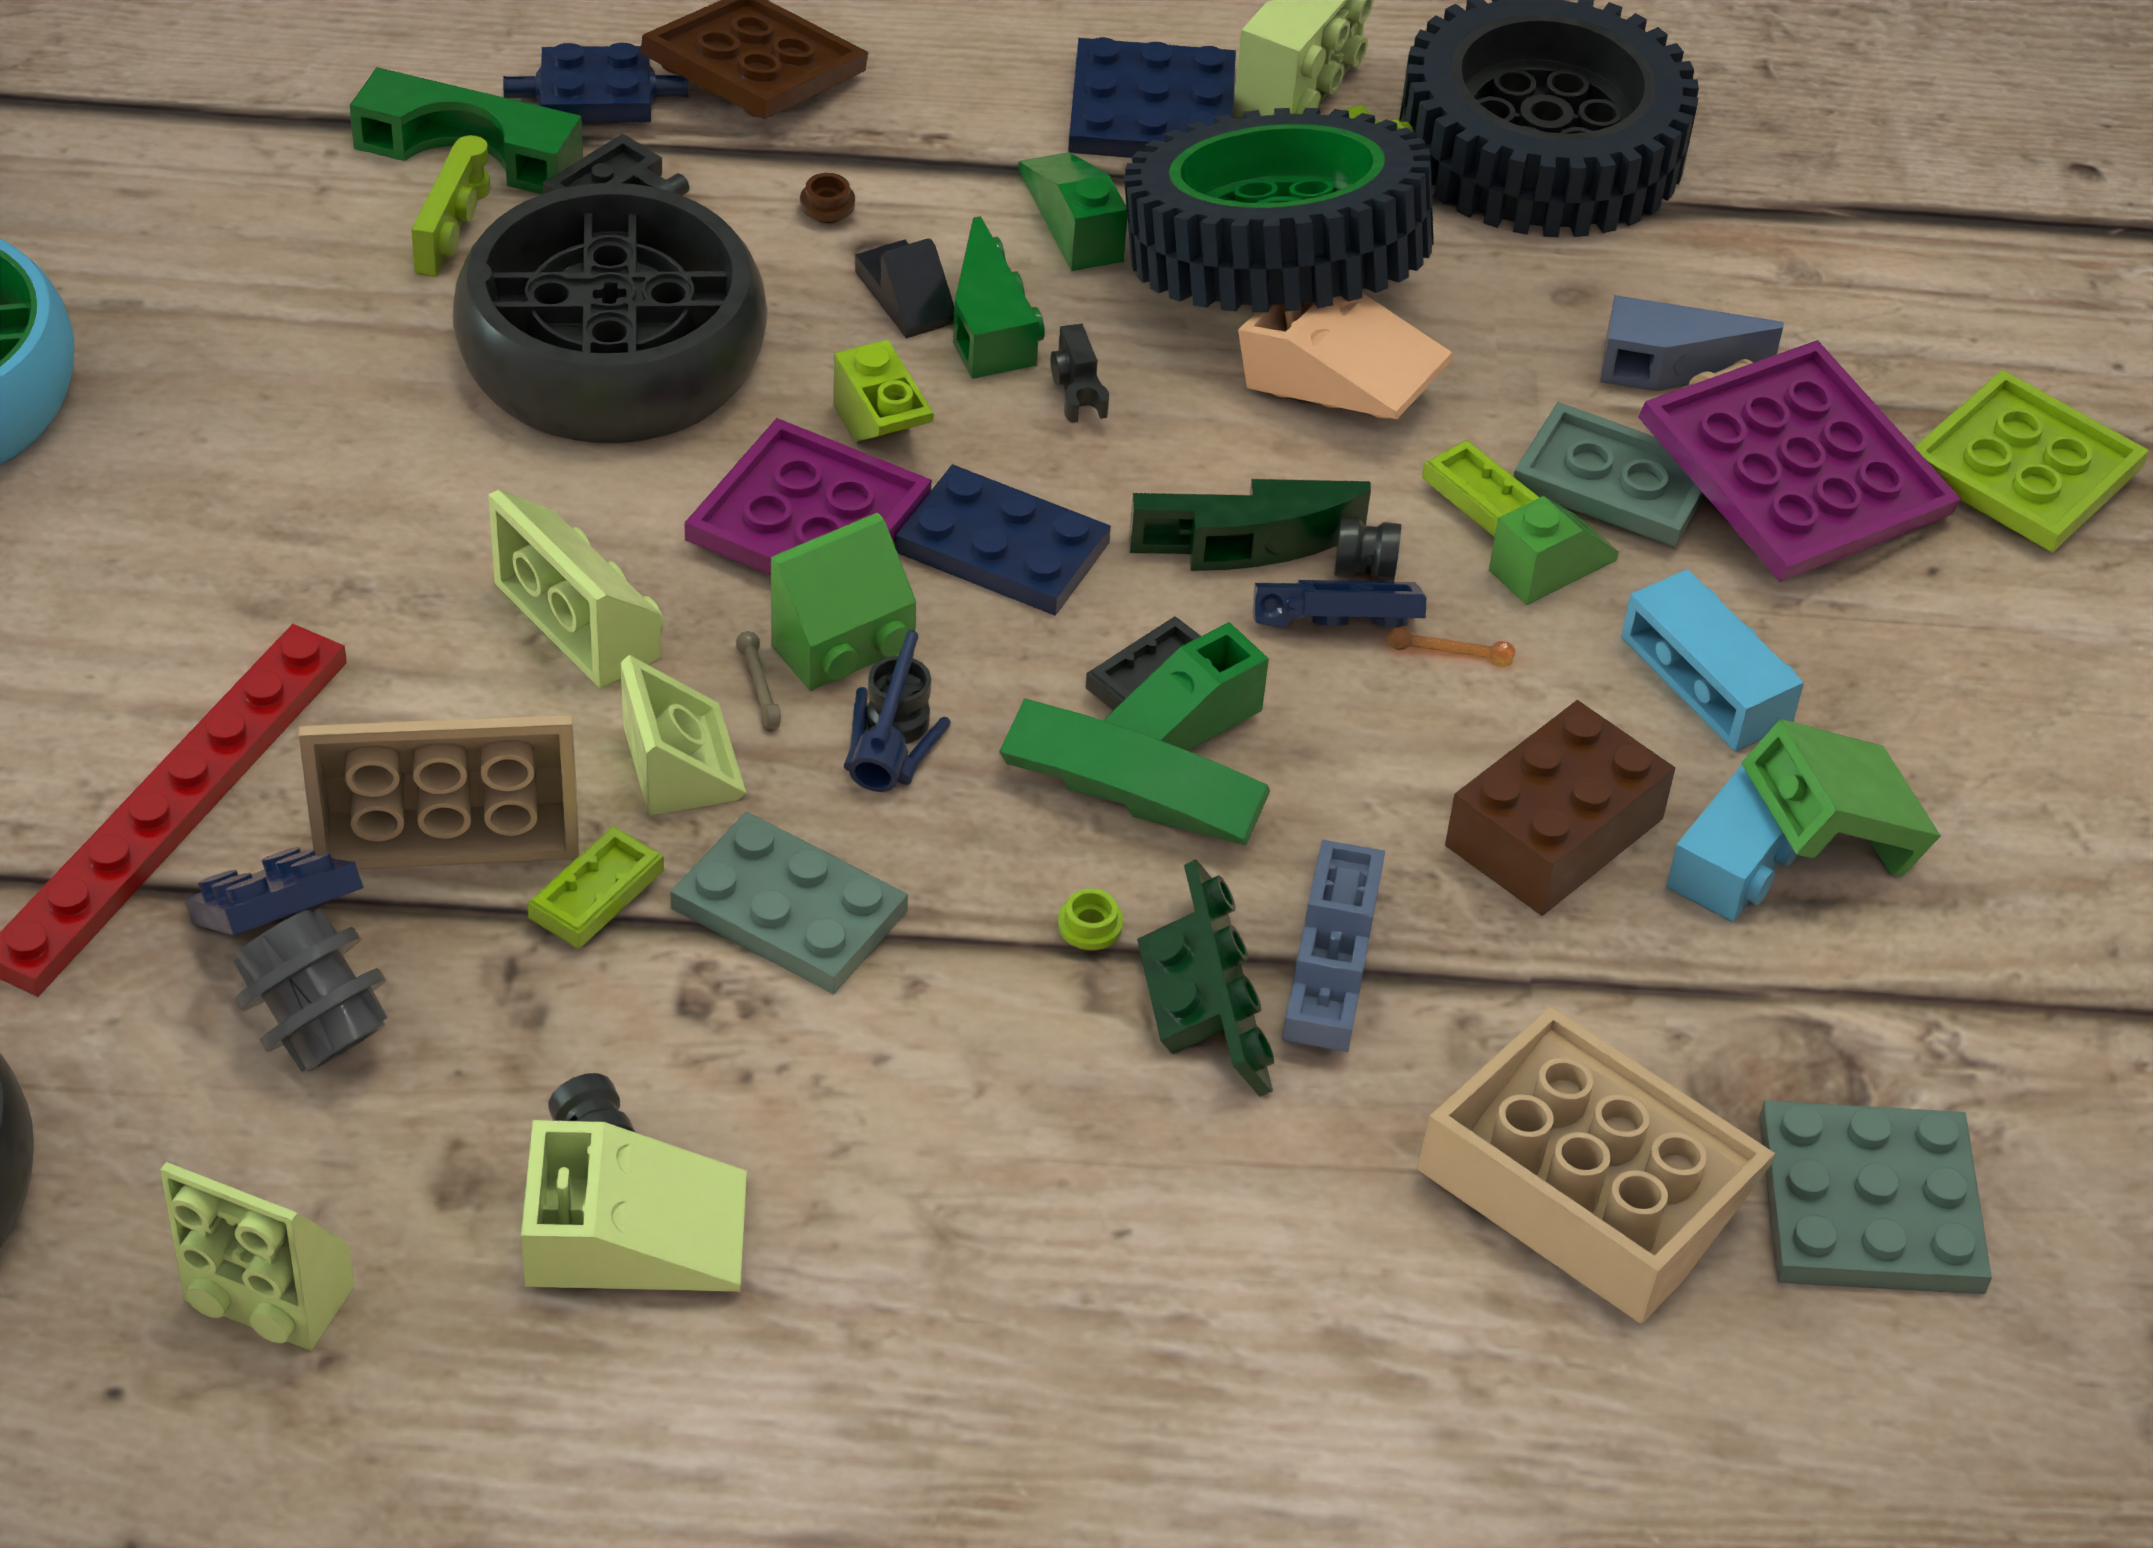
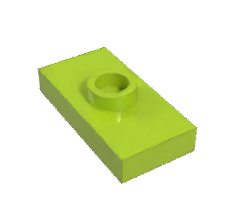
M1468 440L1424 462L1422 478L1494 537L1499 517L1539 498Z
M612 826L527 903L528 918L580 949L664 871V855Z

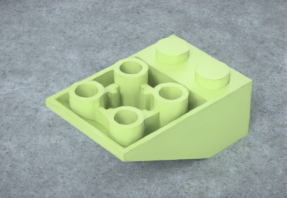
M1272 0L1266 2L1241 30L1233 117L1237 119L1244 118L1243 112L1259 110L1260 116L1274 115V108H1290V114H1302L1305 108H1318L1319 103L1327 94L1333 95L1337 91L1346 72L1351 67H1358L1362 62L1368 45L1367 37L1363 36L1364 24L1371 12L1373 0Z
M533 1120L521 1230L525 1287L741 1292L747 1171L606 1122Z
M166 1162L160 1169L184 1301L190 1303L193 1308L208 1317L220 1318L224 1316L249 1326L260 1336L271 1342L284 1343L287 1341L312 1351L355 1287L349 1244L297 1212Z

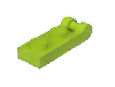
M473 135L463 136L454 143L411 228L414 269L417 274L437 277L447 255L453 256L459 243L460 228L464 221L472 220L476 201L490 193V175L483 168L488 162V144L482 137Z

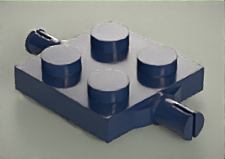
M624 42L615 43L610 46H580L574 43H562L555 47H542L541 67L536 72V76H503L504 98H536L538 104L542 107L580 115L582 123L651 122V106L656 101V97H688V79L681 75H655V71L650 66V59L640 54L641 46Z

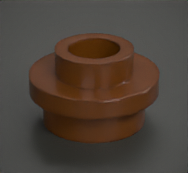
M820 173L812 176L806 182V187L800 194V207L812 219L822 223H834L848 217L854 211L855 194L850 188L848 180L843 176L835 173Z

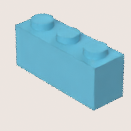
M1688 569L1630 594L1621 638L1735 752L1762 740L1779 719L1794 721L1804 682L1788 664L1780 660L1758 638L1749 626L1740 621L1719 600L1718 596L1701 583Z
M1743 765L1738 768L1676 844L1666 885L1670 890L1733 923L1749 902L1759 905L1763 901L1774 881L1776 874L1774 870L1781 863L1788 867L1797 856Z

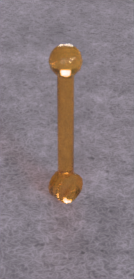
M1396 627L1388 635L1389 645L1398 651L1405 650L1411 646L1490 658V661L1499 667L1510 666L1515 656V648L1512 644L1505 641H1498L1492 646L1414 635L1404 627Z

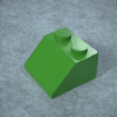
M879 513L870 515L771 557V646L809 691L834 680H841L851 673L887 657L898 655L900 650H902L906 634L910 630L915 631L916 599L886 522Z

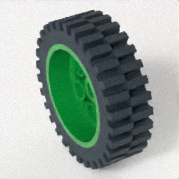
M1274 108V115L1260 116L1259 110L1243 112L1244 118L1235 120L1227 114L1214 117L1213 125L1208 126L1201 121L1187 125L1188 133L1178 130L1170 131L1164 134V142L1152 140L1145 145L1146 152L1137 151L1132 156V163H1127L1125 168L1124 183L1132 269L1137 271V277L1142 283L1150 282V289L1157 293L1168 290L1169 298L1179 302L1192 296L1194 306L1207 308L1216 301L1221 302V310L1237 312L1241 305H1252V312H1269L1270 305H1285V312L1301 310V303L1312 301L1317 308L1332 306L1333 297L1341 296L1350 302L1363 298L1362 289L1366 288L1374 293H1378L1388 289V280L1400 283L1409 277V270L1418 271L1424 265L1423 258H1429L1432 253L1434 233L1430 151L1426 149V144L1421 137L1414 139V132L1410 129L1402 128L1397 130V123L1387 119L1375 124L1374 115L1362 113L1352 119L1349 118V111L1334 109L1329 115H1321L1320 108H1305L1302 114H1290V108Z

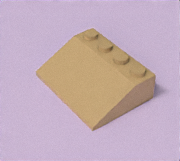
M572 715L299 726V743L312 845L316 855L330 852L332 858L355 862L357 869L565 860L579 857L578 801Z
M1550 1005L1429 1115L1417 1170L1642 1325L1683 1283L1773 1163L1776 1153Z

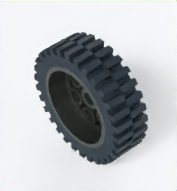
M1467 0L1466 11L1455 3L1445 9L1444 19L1435 15L1427 22L1426 31L1420 29L1416 35L1414 46H1411L1408 55L1399 121H1407L1413 129L1414 139L1421 137L1426 144V149L1430 151L1432 185L1436 184L1434 197L1444 204L1455 198L1459 199L1457 212L1470 218L1477 210L1485 212L1483 224L1498 228L1502 219L1513 221V232L1528 235L1529 226L1536 225L1543 226V237L1559 238L1560 227H1570L1573 237L1589 236L1591 224H1596L1604 234L1616 231L1619 218L1630 226L1641 221L1643 210L1652 215L1660 209L1662 199L1668 201L1675 192L1676 184H1680L1699 99L1697 98L1699 91L1698 79H1693L1694 68L1691 62H1682L1684 51L1677 43L1666 46L1667 33L1659 27L1646 32L1647 19L1636 13L1627 20L1621 18L1622 7L1608 2L1602 10L1593 7L1594 0H1578V3L1564 0H1492L1489 4L1485 0Z

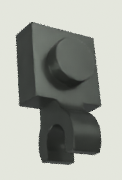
M1082 323L1060 326L1059 350L1052 351L1050 357L1054 383L1057 386L1063 385L1065 389L1064 415L1071 423L1078 422L1079 406L1090 405L1094 407L1100 419L1108 417L1109 392L1098 379V360Z

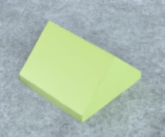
M628 655L620 662L623 727L648 815L738 801L746 794V790L719 703Z

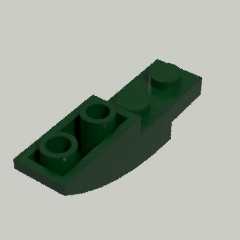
M1251 479L1249 495L1133 493L1129 531L1130 553L1190 554L1191 571L1253 568L1314 555L1338 545L1341 517L1360 519L1366 526L1371 483L1370 481Z

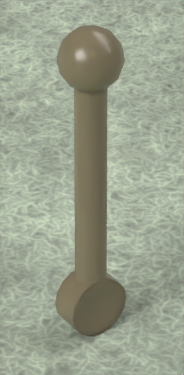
M742 632L736 639V647L741 654L746 656L762 707L764 729H778L781 723V711L779 705L773 703L757 653L760 647V639L754 632Z

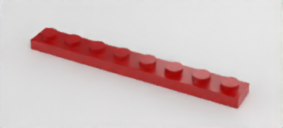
M292 623L0 932V980L39 997L346 665L345 645Z

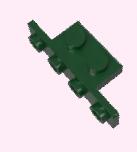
M1195 859L1184 865L1195 912L1137 939L1160 1041L1174 1054L1224 1031L1234 1068L1261 1097L1273 1091L1267 1067L1274 1064V1055L1266 1036L1256 1025L1254 1015L1261 1012V1004L1252 983L1243 973L1241 964L1248 961V953L1239 932L1231 925L1229 913L1236 910L1235 902L1224 879L1220 875L1212 878L1198 860Z

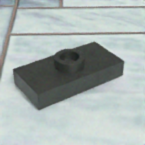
M1174 616L1087 672L1085 688L1114 710L1181 646L1201 637V635Z

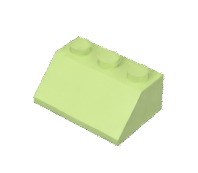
M499 489L488 494L495 585L599 689L621 679L620 662L628 655L647 665L662 658L661 629L664 627V620L659 607L650 597H643L626 581L621 569L614 562H607L590 546L587 537L579 528H572L551 508Z

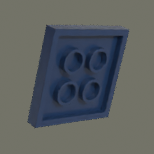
M1105 37L1095 39L1078 38L1068 152L1132 158L1137 151L1146 152L1145 145L1152 140L1164 142V134L1170 131L1178 130L1188 133L1187 125L1201 121L1208 126L1213 125L1214 117L1227 114L1233 119L1236 50L1220 49L1214 46L1190 47L1167 45L1162 42L1115 41Z

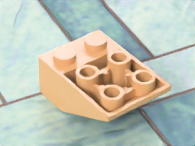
M1362 293L1363 298L1350 302L1341 296L1333 297L1332 306L1317 308L1313 301L1301 303V310L1285 312V305H1270L1269 312H1255L1238 329L1247 389L1271 393L1280 398L1290 397L1315 402L1328 408H1344L1368 413L1382 419H1398L1453 360V355L1450 350L1364 293Z

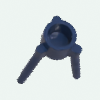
M910 630L906 634L878 723L870 731H866L868 690L865 687H859L856 691L850 750L846 757L844 768L849 771L851 778L857 784L871 791H890L896 787L897 781L909 785L912 782L917 766L941 739L951 724L948 717H941L909 755L904 735L892 727L918 640V633L914 630Z

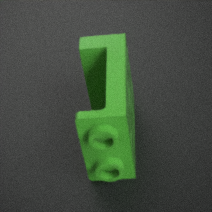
M1779 719L1741 762L1796 855L1814 859L1839 832L1868 839L1891 875L1902 877L1941 837L1887 750L1882 745Z

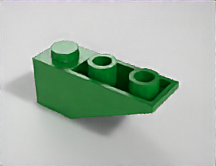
M981 216L974 217L972 220L954 306L953 344L972 379L1037 366L1038 341L1044 340L1045 337L1044 321L1040 310L1037 307L1030 306L1025 297L1024 285L1020 274L1017 271L1012 272L1010 270L1000 238L997 236L992 237Z
M1228 622L1181 646L1103 721L1148 735L1188 751L1262 711L1269 658L1236 627Z

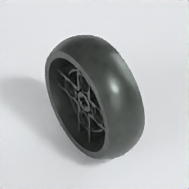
M597 183L562 188L524 201L504 213L484 231L469 251L456 283L453 303V327L461 356L479 387L494 403L512 417L542 432L567 439L595 443L634 442L665 436L694 425L714 413L737 392L749 376L761 351L767 324L766 296L759 269L746 244L721 217L707 207L682 195L654 187L625 183Z

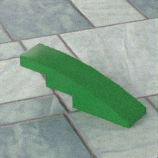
M1025 698L999 751L1008 765L1060 777L1064 780L1070 791L1125 804L1133 817L1246 846L1270 793L1267 784L1198 754L1109 722Z

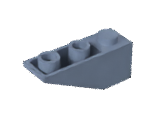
M1614 295L1605 340L1600 382L1655 391L1689 385V381L1695 375L1702 372L1716 373L1742 359H1747L1754 363L1777 355L1784 322Z

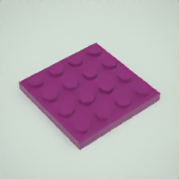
M1818 340L1647 400L1638 416L1779 582L1951 516L1961 501V498Z

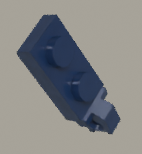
M1298 580V583H1255L1253 618L1258 624L1282 628L1289 625L1296 617L1301 618L1303 615L1312 616L1313 623L1324 626L1347 625L1349 617H1372V623L1378 626L1404 627L1409 625V618H1426L1427 597L1416 582Z

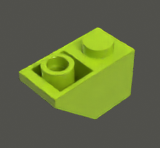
M889 340L834 353L833 406L855 442L933 422L934 412Z

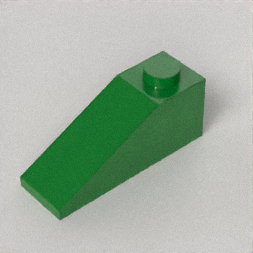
M1071 152L1018 161V170L1071 271L1124 262L1127 207L1107 173Z

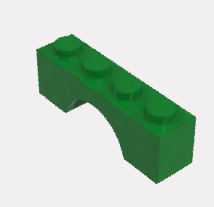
M375 68L350 104L353 146L356 150L406 161L412 156L431 148L453 146L463 136H478L486 140L488 154L496 158L504 167L507 186L525 191L544 194V181L583 158L582 121L580 115L383 68Z

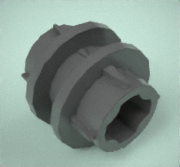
M320 907L315 910L314 908L306 909L262 933L239 949L236 953L238 958L234 960L236 967L248 986L234 998L243 1011L264 1002L267 1004L278 1025L267 1032L260 1041L267 1052L284 1046L301 1072L306 1069L307 1071H312L350 1050L385 1026L383 1021L388 1018L373 992L386 981L380 969L376 968L358 977L355 976L343 955L361 941V938L353 927L337 933Z

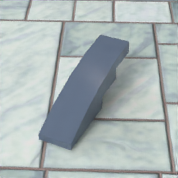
M1322 840L1309 896L1282 1040L1344 1052L1349 1051L1383 868L1384 850Z

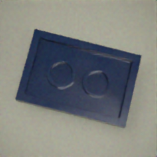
M952 464L898 531L895 537V548L900 555L1056 616L1110 543L1111 525Z
M295 847L263 858L261 861L264 870L238 875L237 870H230L198 882L201 893L184 898V902L192 924L230 935H237L364 887L355 862L332 858L330 852L316 855L315 850L301 852L300 847Z

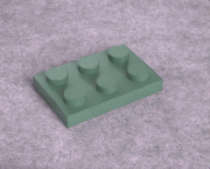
M1560 402L1556 403L1514 471V478L1539 498L1545 496L1561 506L1673 547H1677L1705 498L1704 493L1654 436Z
M747 811L670 891L672 910L832 994L837 992L908 911L907 893Z

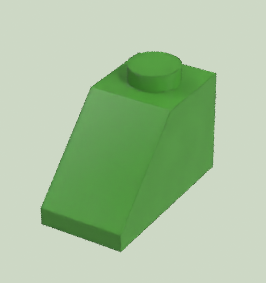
M1542 496L1498 518L1489 571L1526 605H1529L1616 561L1619 551L1582 518L1547 497Z

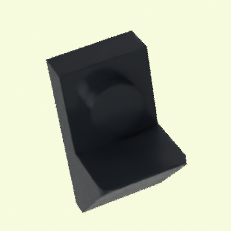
M927 238L910 244L904 239L855 254L856 274L905 338L954 324V303L936 245L932 239Z

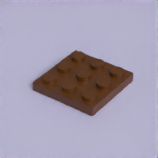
M720 0L643 34L640 52L643 56L659 63L664 70L679 74L702 86L703 90L707 93L721 96L742 107L747 114L762 119L772 117L793 105L866 71L868 51L769 0Z

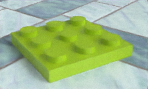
M2003 369L1914 446L1961 498V501L2052 553L2144 467L2149 450Z

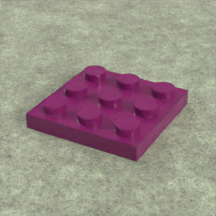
M776 418L685 521V541L771 576L772 556L875 513H879L885 520L894 543L898 531L931 491L932 480Z

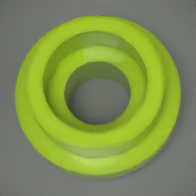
M1086 888L1074 892L1062 905L1058 914L1059 933L1065 941L1080 949L1100 950L1107 948L1120 938L1123 931L1124 918L1121 909L1109 893L1100 889Z

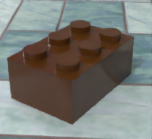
M1576 700L1454 794L1445 846L1543 916L1663 820L1676 767L1588 706Z

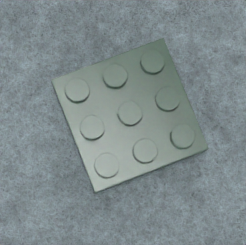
M1764 1100L1759 1116L1762 1145L1776 1153L1773 1163L1765 1174L1778 1283L1986 1294L1992 1276L1966 1112Z

